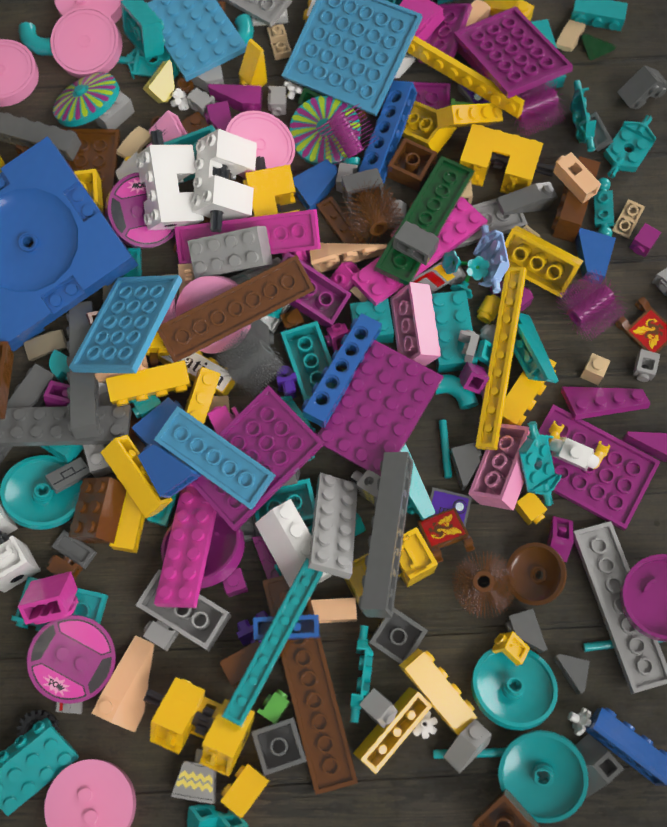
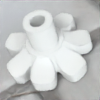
M285 81L283 84L289 90L287 97L292 100L295 94H302L304 89L301 86L292 84L290 81Z
M180 88L175 89L172 92L174 100L171 101V105L173 107L178 106L181 111L188 110L189 103L188 99L185 98L186 93Z
M582 708L578 714L570 712L568 720L573 722L572 728L575 729L574 733L578 736L583 734L586 726L589 727L591 724L589 719L591 711L586 708Z
M430 711L427 712L413 730L415 736L421 733L422 738L427 739L429 738V733H436L437 729L433 725L437 724L436 717L430 718Z

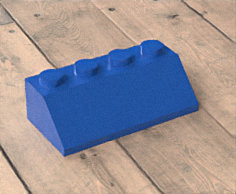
M607 707L605 709L597 708L590 718V726H586L585 731L654 785L667 786V752L662 749L657 750L652 746L653 742L644 735L640 737L634 732L635 728L625 721L622 723L615 718L617 715Z

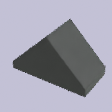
M563 654L553 657L552 659L576 695L585 692L590 661Z

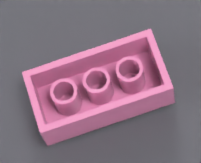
M410 282L409 285L403 287L390 298L397 351L421 365L427 366L441 356L430 285Z
M501 424L497 450H485L468 493L479 504L514 510L525 481L519 449L530 434L529 427Z

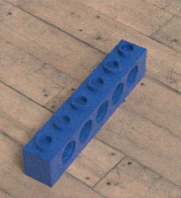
M393 80L386 101L382 105L381 114L376 121L374 133L370 136L372 139H370L368 148L364 152L363 161L358 168V172L378 168L383 184L387 176L388 165L395 155L418 94L413 82Z
M362 313L358 319L355 318L350 326V333L345 334L342 338L341 348L339 351L335 350L331 358L332 363L329 367L326 366L321 375L323 378L320 383L316 382L312 389L313 395L310 400L306 399L302 406L303 417L325 428L355 375V371L360 363H362L374 340H377L381 333L382 323ZM363 335L365 338L359 340L356 336ZM354 351L356 354L349 356L346 352ZM338 367L346 368L344 372H339L336 369ZM335 383L337 386L331 389L327 387V384ZM320 399L327 401L324 405H319L316 402Z

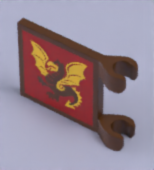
M641 297L635 303V306L644 313L632 325L629 324L624 316L619 317L614 324L617 328L624 331L641 349L658 353L667 345V322L650 306L645 297Z
M455 508L417 521L437 563L443 561L440 548L462 541L467 552L475 550L473 540Z

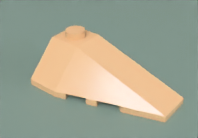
M320 243L321 249L310 250L311 263L315 270L324 273L337 269L343 262L352 261L357 263L381 256L387 244Z
M135 635L101 693L92 714L132 732H136L145 713L146 704L143 699L149 687L148 681L155 644Z

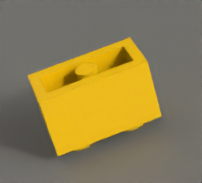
M248 764L246 767L242 765L235 774V777H237L233 785L229 783L221 793L223 796L221 802L240 818L244 817L270 781L251 764Z

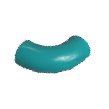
M241 14L236 18L235 25L237 32L247 45L248 41L253 39L254 26L250 15Z
M23 22L19 24L21 42L30 52L41 56H53L50 43L51 38L39 37L36 33V27L32 23Z
M450 374L442 375L443 380L435 395L444 393L452 395L456 398L461 410L470 409L478 405L475 393L464 389L459 377Z

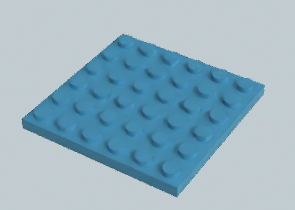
M316 0L281 76L284 79L325 96L335 98L352 107L356 106L355 108H360L359 110H364V112L377 116L423 16L418 12L386 0Z

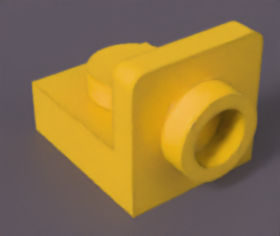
M512 631L498 635L494 641L495 645L492 651L495 654L503 652L518 666L523 664L530 647Z

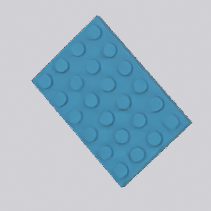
M152 0L147 3L164 23V48L186 82L246 51L247 45L216 0Z
M179 275L118 277L69 366L71 371L79 373L136 374L183 281Z

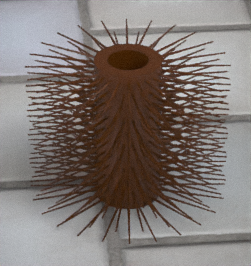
M379 186L375 189L374 193L371 187L370 192L365 191L359 194V196L357 195L358 198H350L357 202H340L351 203L352 207L349 208L350 212L346 219L352 225L351 230H355L357 238L360 233L363 235L365 233L366 239L369 238L370 234L372 236L379 235L380 243L381 234L382 236L383 233L386 235L385 231L388 232L387 229H395L388 225H400L395 224L392 220L390 221V219L398 222V219L394 216L398 218L397 214H399L400 217L401 213H397V211L400 212L401 210L399 209L401 208H397L399 203L392 202V198L394 201L396 198L390 197L387 189L384 194L382 193L385 188L384 186L381 188L380 193L377 191Z
M483 550V570L481 571L477 555L478 567L472 555L473 562L468 557L469 562L466 560L465 563L470 570L469 574L467 569L465 568L464 570L461 565L459 574H457V571L453 578L456 581H452L456 584L452 587L457 589L455 590L457 593H454L457 600L460 599L461 603L463 602L465 610L472 609L467 611L473 614L476 611L477 618L479 610L480 617H482L483 601L485 616V599L486 602L488 599L492 616L491 604L496 615L495 607L501 615V605L503 612L504 608L507 610V604L510 607L509 603L516 591V588H513L515 586L506 588L508 585H516L515 580L512 578L514 574L508 569L509 566L507 569L504 568L506 560L499 562L501 561L500 559L493 558L492 561L491 551L488 562L487 551L485 566ZM483 582L490 584L486 588H481L479 586Z

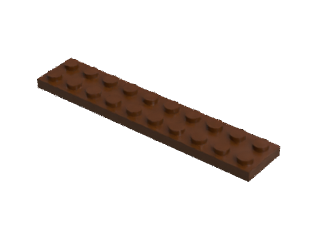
M283 575L263 581L271 617H275L290 589ZM309 599L301 615H315L311 599ZM321 637L288 640L281 652V658L315 795L357 784L358 781Z

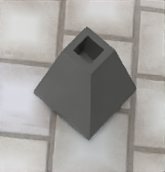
M587 734L575 745L582 754L588 769L589 782L585 798L606 786L624 770L613 755L590 734Z

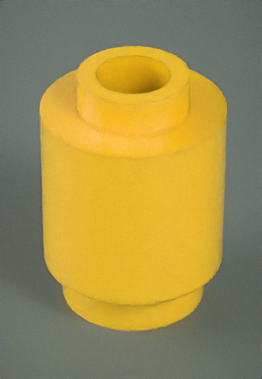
M493 294L491 296L487 295L477 311V318L486 324L494 321L499 312L501 299Z

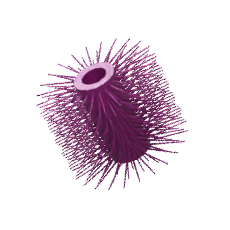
M548 81L546 85L543 83L539 87L536 86L533 90H527L526 94L523 92L516 95L525 100L522 114L516 118L518 122H521L522 130L523 126L524 129L527 127V131L528 128L530 130V127L532 128V125L536 122L539 126V123L540 125L541 122L543 124V120L546 125L547 118L550 121V118L551 120L552 117L554 119L556 114L559 118V111H557L559 107L557 105H560L558 99L561 100V98H558L557 91L552 88V82L549 83Z
M356 106L329 119L316 130L327 124L329 126L315 134L318 135L331 127L329 131L320 137L333 131L332 134L324 139L334 134L335 136L327 142L337 138L336 141L339 142L340 148L343 149L348 159L364 150L360 143L361 140L358 139L357 133L354 132L361 126L354 130L352 129V127L360 122L353 126L350 125L359 118L349 123L350 119L360 113L347 119L346 117L357 111L354 110L345 116V113Z
M601 277L598 283L592 280L593 284L591 283V285L587 279L580 282L582 285L581 292L578 291L577 293L575 291L574 296L570 293L571 291L568 290L569 294L565 291L572 298L570 297L569 299L567 297L568 301L563 302L566 304L563 309L568 311L566 315H569V318L572 320L571 322L576 324V326L578 325V327L580 326L581 329L587 323L586 328L590 331L592 329L596 335L598 334L595 331V326L598 328L597 324L599 325L601 321L604 323L602 320L604 317L607 319L608 317L606 316L609 314L615 320L611 314L615 313L614 309L619 308L616 306L619 301H616L615 297H620L615 296L614 293L616 292H612V289L606 286L604 282L602 285Z

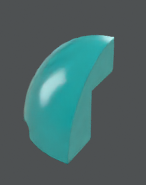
M214 805L189 806L187 827L249 826L245 820L229 810L225 814L216 811Z

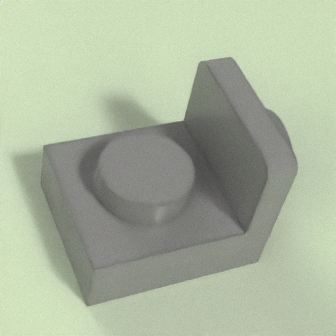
M460 330L458 341L465 343L462 354H465L464 361L468 363L473 361L480 336L471 330Z

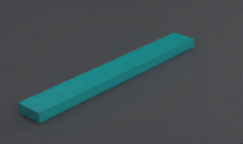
M309 558L305 559L222 717L240 727L243 726L324 573L308 568Z

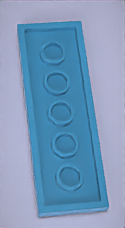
M178 406L154 439L251 510H253L276 476Z

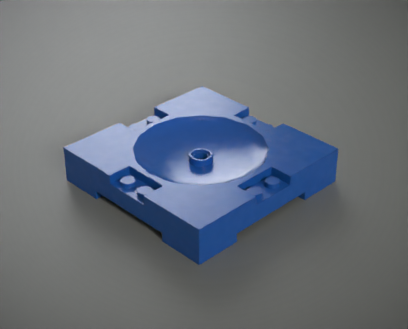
M48 136L0 168L2 170L0 173V342L8 341L13 352L24 345V342L33 339L43 332L45 326L103 286L106 285L108 287L118 277L124 276L138 266L136 260ZM34 241L33 245L28 248V245Z

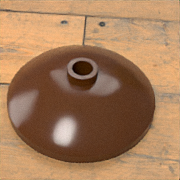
M528 543L515 550L508 560L509 564L507 567L509 566V571L513 572L514 576L512 578L516 582V585H508V588L515 586L513 588H516V591L513 595L519 601L533 606L545 605L555 600L562 592L567 577L566 566L561 555L551 546L543 543ZM542 571L543 577L539 579L538 574Z

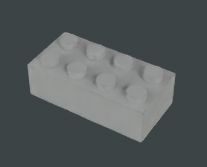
M255 226L188 241L195 279L203 276L223 275L273 265L266 226Z
M159 569L136 606L209 652L232 615L200 594L196 608L157 607L154 604L161 575V570Z

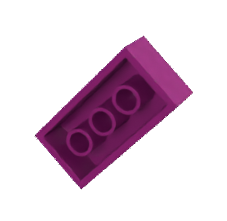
M286 253L280 263L286 261L294 255H292L291 253ZM300 260L315 291L290 303V305L296 309L298 308L300 312L314 321H318L323 327L329 328L337 319L352 293Z

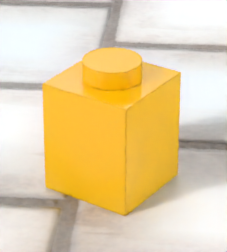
M527 493L516 502L514 507L527 525H530L532 522L535 525L545 518L543 514L548 510L534 493Z

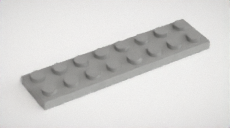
M612 522L573 531L574 542L631 694L667 684V663L658 641L639 633L629 623L622 610L620 591L622 582L630 568Z

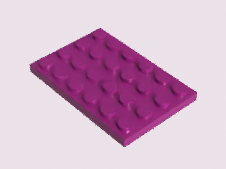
M516 6L454 31V39L507 98H511L573 70V65Z
M374 340L362 363H360L355 371L351 383L325 428H321L317 436L325 443V448L366 471L370 470L381 477L380 462L384 458V452H401L441 384L443 376Z
M267 386L218 434L276 475L253 510L246 507L203 475L191 484L233 531H237L325 443L270 386Z
M553 404L538 431L539 434L550 435L549 428L556 421L555 423L558 426L564 425L560 437L574 440L594 449V452L599 441H602L601 444L604 446L610 444V448L599 467L596 469L588 467L587 471L552 456L555 473L562 475L552 492L607 522L611 521L614 526L625 531L661 461L582 419L574 420L571 413Z

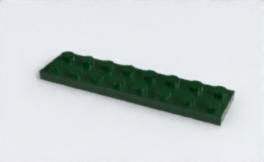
M441 156L375 265L374 271L406 286L409 285L422 263L393 248L395 235L405 221H408L438 237L474 176L475 170Z

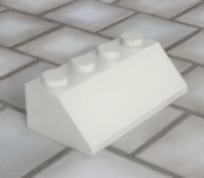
M290 499L270 510L255 523L289 587L292 586L305 559L309 558L311 534ZM323 573L318 584L332 575Z

